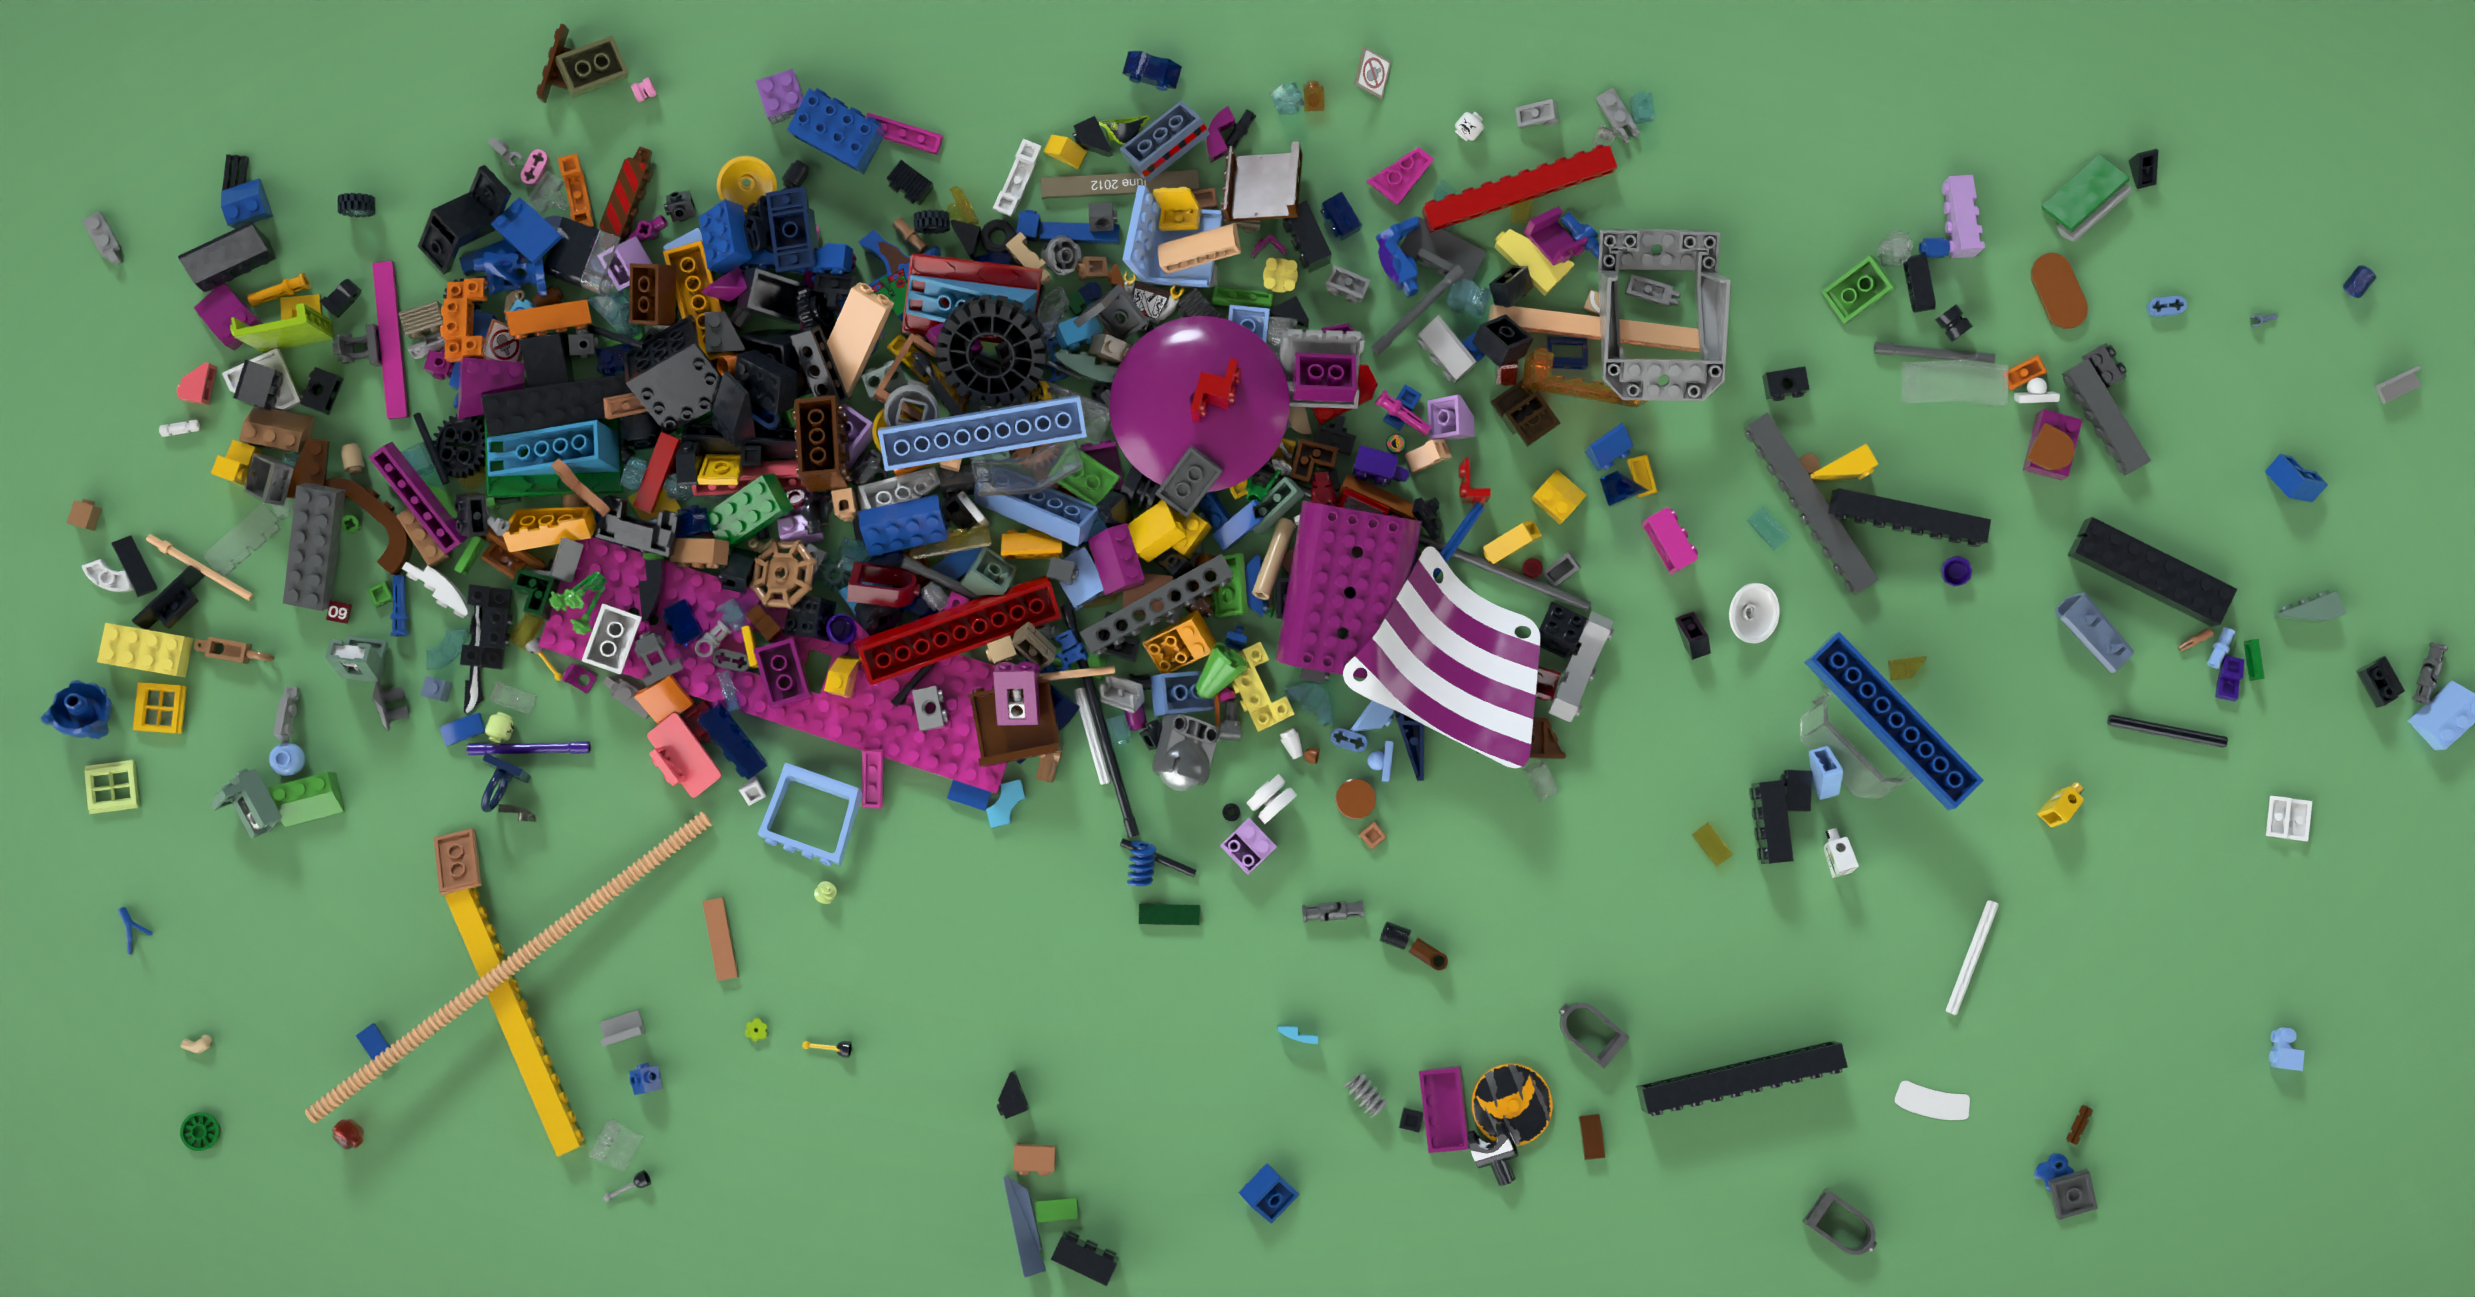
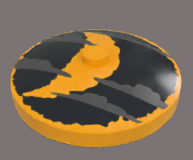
M1507 1063L1491 1068L1480 1077L1472 1092L1471 1111L1473 1119L1480 1131L1492 1141L1497 1140L1498 1136L1496 1123L1504 1122L1516 1146L1529 1143L1542 1134L1552 1116L1553 1100L1547 1083L1537 1072L1521 1064Z

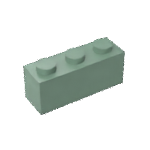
M1284 477L1268 492L1267 496L1263 497L1259 505L1253 507L1255 517L1263 518L1252 529L1254 532L1263 535L1305 495L1293 479Z

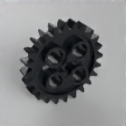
M457 414L455 417L449 416V421L443 420L444 427H437L440 432L439 434H433L437 437L436 440H433V443L447 475L458 479L460 477L466 479L467 475L474 476V471L480 472L479 465L485 466L483 461L486 459L485 425H482L483 421L478 420L475 416L457 420ZM455 443L459 445L476 446V448L467 449L463 447L447 446V444Z

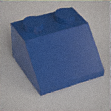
M261 179L221 191V208L228 226L236 229L249 222L255 223L273 217Z
M1621 423L1591 444L1584 453L1598 471L1602 468L1606 471L1615 464L1613 462L1618 457L1623 459L1631 453L1629 449L1632 448L1633 444L1624 424Z
M1268 1163L1239 1191V1194L1271 1224L1300 1195Z

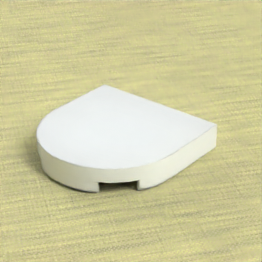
M961 491L957 497L978 523L986 529L990 526V522L973 501L968 498L967 494Z

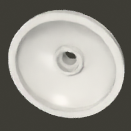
M1751 583L1742 587L1735 594L1730 605L1729 620L1733 632L1740 640L1747 643H1759L1766 640L1774 632L1780 614L1779 602L1775 593L1764 584Z

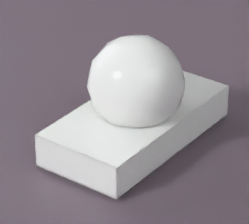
M2033 378L2027 384L2028 392L2014 393V400L2019 403L2060 401V394L2054 391L2046 392V382L2042 378Z

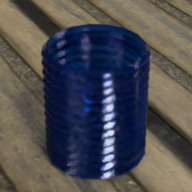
M2359 265L2343 284V289L2350 296L2361 298L2375 281L2376 274L2370 268Z

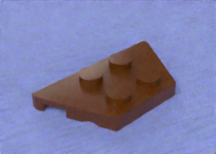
M1533 717L1530 758L1565 759L1566 754L1561 751L1557 743L1559 740L1552 731L1548 718Z

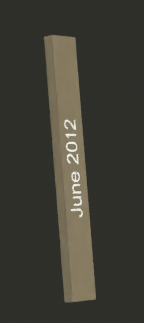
M1198 170L1164 171L1150 182H1147L1138 173L1040 178L1042 199L1136 194L1138 185L1146 186L1151 193H1153L1154 189L1162 187H1187L1191 191L1199 190Z

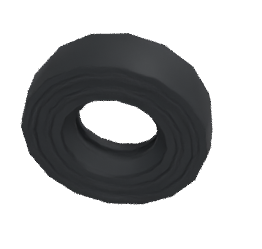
M995 219L984 225L981 230L980 240L987 252L993 255H1003L1008 253L1005 244L1016 235L1014 228L1008 222ZM996 230H1001L1006 235L1005 241L999 245L994 244L990 239L991 234Z

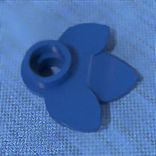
M2055 1153L2049 1156L2047 1162L2040 1163L2037 1166L2034 1177L2044 1179L2045 1187L2050 1192L2048 1180L2074 1173V1170L2068 1166V1160L2064 1155ZM2061 1162L2059 1166L2055 1167L2056 1163Z

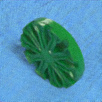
M206 1112L189 1115L183 1121L180 1128L182 1142L187 1148L194 1151H203L211 1148L220 1136L219 1123L213 1115ZM213 1122L214 1126L208 1127ZM186 1128L190 1130L189 1133L185 1132ZM191 1136L192 1139L190 1141H187V1138Z

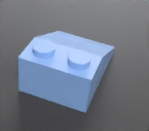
M1230 305L1228 320L1246 327L1266 343L1269 309Z

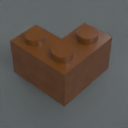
M1300 439L1290 478L1297 483L1309 485L1314 466L1326 470L1334 469L1339 448Z

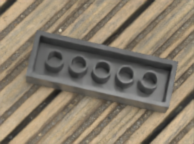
M303 483L296 486L283 604L319 611L328 609L330 600L333 598L346 490L312 483Z

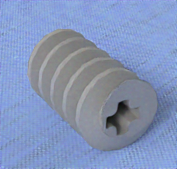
M1365 1073L1357 1074L1343 1087H1351L1349 1094L1356 1093L1354 1101L1361 1099L1359 1107L1367 1106L1364 1113L1372 1112L1371 1118L1381 1111L1388 1101L1387 1099L1380 1100L1382 1097L1381 1092L1375 1094L1377 1087H1370L1371 1080L1364 1081L1367 1077Z

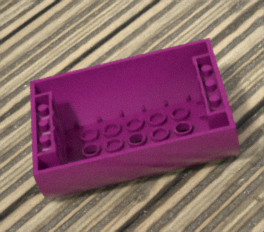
M1302 501L1275 660L1295 667L1343 675L1346 664L1377 633L1415 565L1422 521ZM1359 546L1362 548L1363 554L1360 558H1354L1351 555L1353 547ZM1347 587H1353L1356 590V595L1351 599L1346 598L1344 595V590ZM1341 627H1345L1349 631V635L1345 639L1337 636V631ZM1357 668L1353 673V677L1366 679V669Z

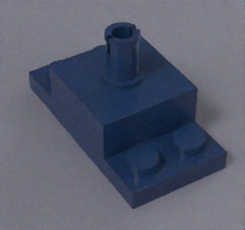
M798 187L766 193L776 272L784 273L817 267L815 251L819 249L814 210L809 208L807 188Z

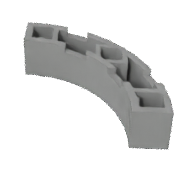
M1591 611L1579 639L1580 645L1577 644L1571 654L1557 688L1559 689L1551 703L1550 714L1570 723L1574 716H1579L1582 709L1580 701L1588 680L1592 681L1596 672L1593 669L1606 639L1610 641L1614 633V629H1612L1613 620Z

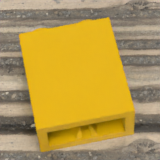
M1163 500L1127 524L1138 558L1142 557L1148 563L1187 536L1177 511Z

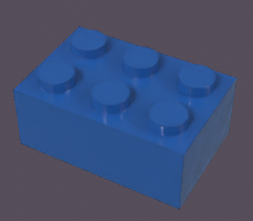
M724 199L699 216L708 270L726 275L752 258L744 230L745 214L743 205Z

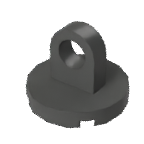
M869 449L868 454H861L851 467L850 472L852 475L850 482L854 485L859 486L866 481L873 483V477L878 472L882 473L881 480L888 479V473L879 466L881 456L874 449Z

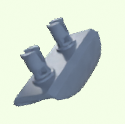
M2086 593L2069 596L2055 608L2056 616L2110 673L2116 672L2134 654V650Z

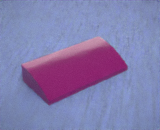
M1461 1066L1419 1071L1428 1153L1469 1150V1126Z

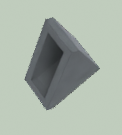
M1569 551L1546 568L1542 574L1552 587H1556L1578 571L1581 566Z

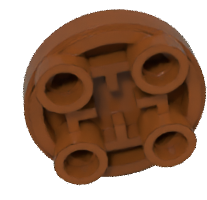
M1351 779L1344 782L1336 793L1338 810L1350 819H1361L1368 816L1376 804L1374 789L1368 782L1361 779Z

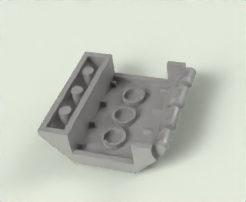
M1288 329L1287 332H1283L1280 342L1279 362L1288 383L1290 406L1358 409V374L1360 354L1364 349V337L1361 335V332L1346 331V334H1343V331L1326 330V333H1323L1322 330H1306V332H1302V329ZM1295 352L1356 355L1357 392L1354 401L1293 400L1292 364Z

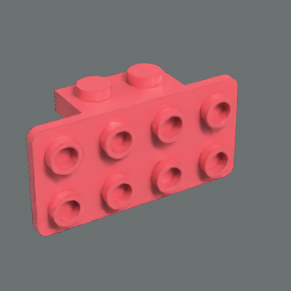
M672 713L647 734L648 739L655 747L649 753L653 764L660 768L668 783L672 786L682 784L692 798L698 797L722 777L720 769L678 713Z

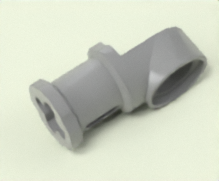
M718 620V624L710 633L707 632L695 645V651L699 656H710L721 645L720 642L726 635L732 633V630L721 620ZM722 629V632L716 637L715 635ZM707 642L710 645V651L707 654L699 651L700 643Z

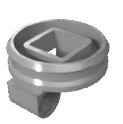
M908 379L907 385L895 389L889 395L884 407V418L888 427L916 422L899 417L903 401L924 405L921 421L939 419L938 403L933 394L927 390L928 384Z

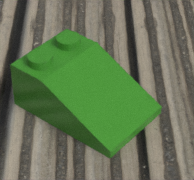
M1870 255L1821 291V293L1845 324L1896 289L1897 286L1876 257Z

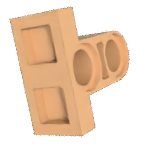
M1445 439L1430 440L1425 445L1404 455L1412 474L1452 458Z

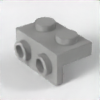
M1334 265L1325 288L1332 295L1338 296L1340 294L1345 296L1346 300L1351 303H1362L1371 280Z

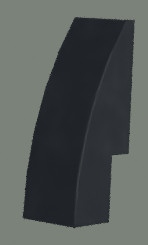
M662 559L645 560L647 580L639 581L641 616L644 623H651L661 602L666 577V561Z

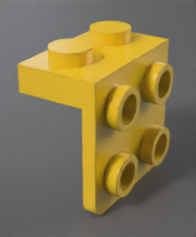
M1162 187L1153 190V196L1161 208L1158 226L1161 231L1198 230L1202 209L1190 188Z

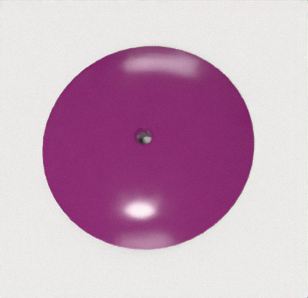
M1211 316L1179 318L1148 332L1125 355L1117 369L1111 387L1109 401L1110 419L1115 438L1122 452L1131 464L1150 480L1162 485L1192 445L1224 469L1207 493L1220 491L1237 485L1251 477L1269 461L1278 448L1289 418L1290 395L1288 383L1283 368L1274 352L1258 335L1246 327L1227 319ZM1230 358L1238 360L1242 376L1240 384L1235 385V392L1237 394L1234 404L1230 403L1229 409L1206 404L1208 405L1206 416L1201 417L1200 423L1192 421L1190 409L1201 371L1225 377Z

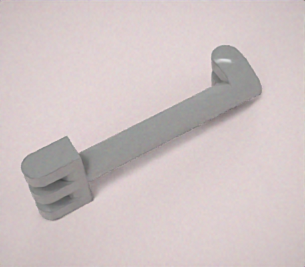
M486 503L487 523L498 536H501L508 531L510 522L504 521L501 518L495 520L488 512L490 507Z

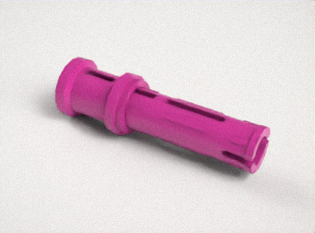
M1386 390L1380 394L1375 402L1376 406L1380 405L1389 412V415L1399 417L1424 437L1432 428L1431 425L1402 406L1399 399L1395 400L1388 395Z

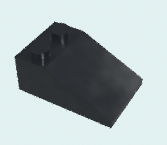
M727 371L723 374L712 409V425L716 431L723 435L726 442H730L736 448L755 439L756 433L749 392Z

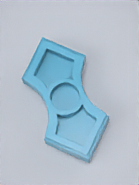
M1021 779L1001 784V794L998 801L993 806L986 808L991 828L1010 824L1011 812L1014 806L1026 799Z

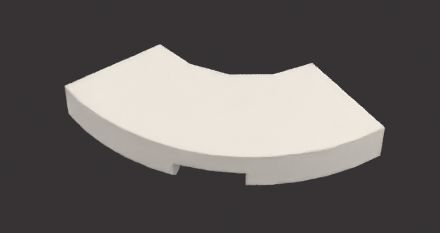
M103 559L82 565L86 576L103 589L113 592L134 590L125 571H113L106 565Z

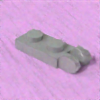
M1614 88L1596 97V102L1615 133H1618L1624 143L1629 142V137L1623 129L1628 126L1634 137L1640 136L1637 126L1633 123V119Z

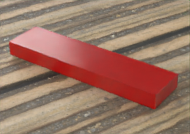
M666 432L660 433L633 506L650 514L654 512L681 439Z

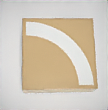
M1590 290L1583 309L1600 316L1599 293Z

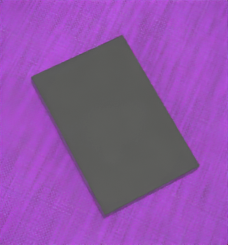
M1191 445L1155 495L1188 518L1224 469Z

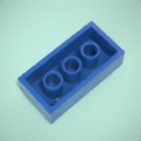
M938 494L858 511L859 526L869 556L948 540L946 521Z

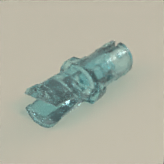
M725 670L723 673H717L728 712L740 710L741 706L736 695V687L732 683L730 671Z

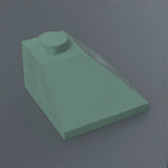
M984 546L967 571L961 585L976 595H1004L1018 568Z

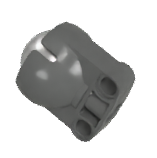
M1179 714L1166 715L1162 720V731L1152 764L1153 772L1159 775L1163 783L1173 790L1186 791L1196 785H1205L1209 778L1215 746L1220 738L1218 728L1190 716Z

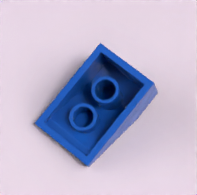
M520 197L491 223L492 227L504 240L533 264L563 238L561 234Z

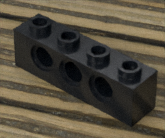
M820 324L798 330L791 335L792 345L796 349L800 365L804 369L807 383L811 386L814 397L835 395L840 405L846 402L849 398Z

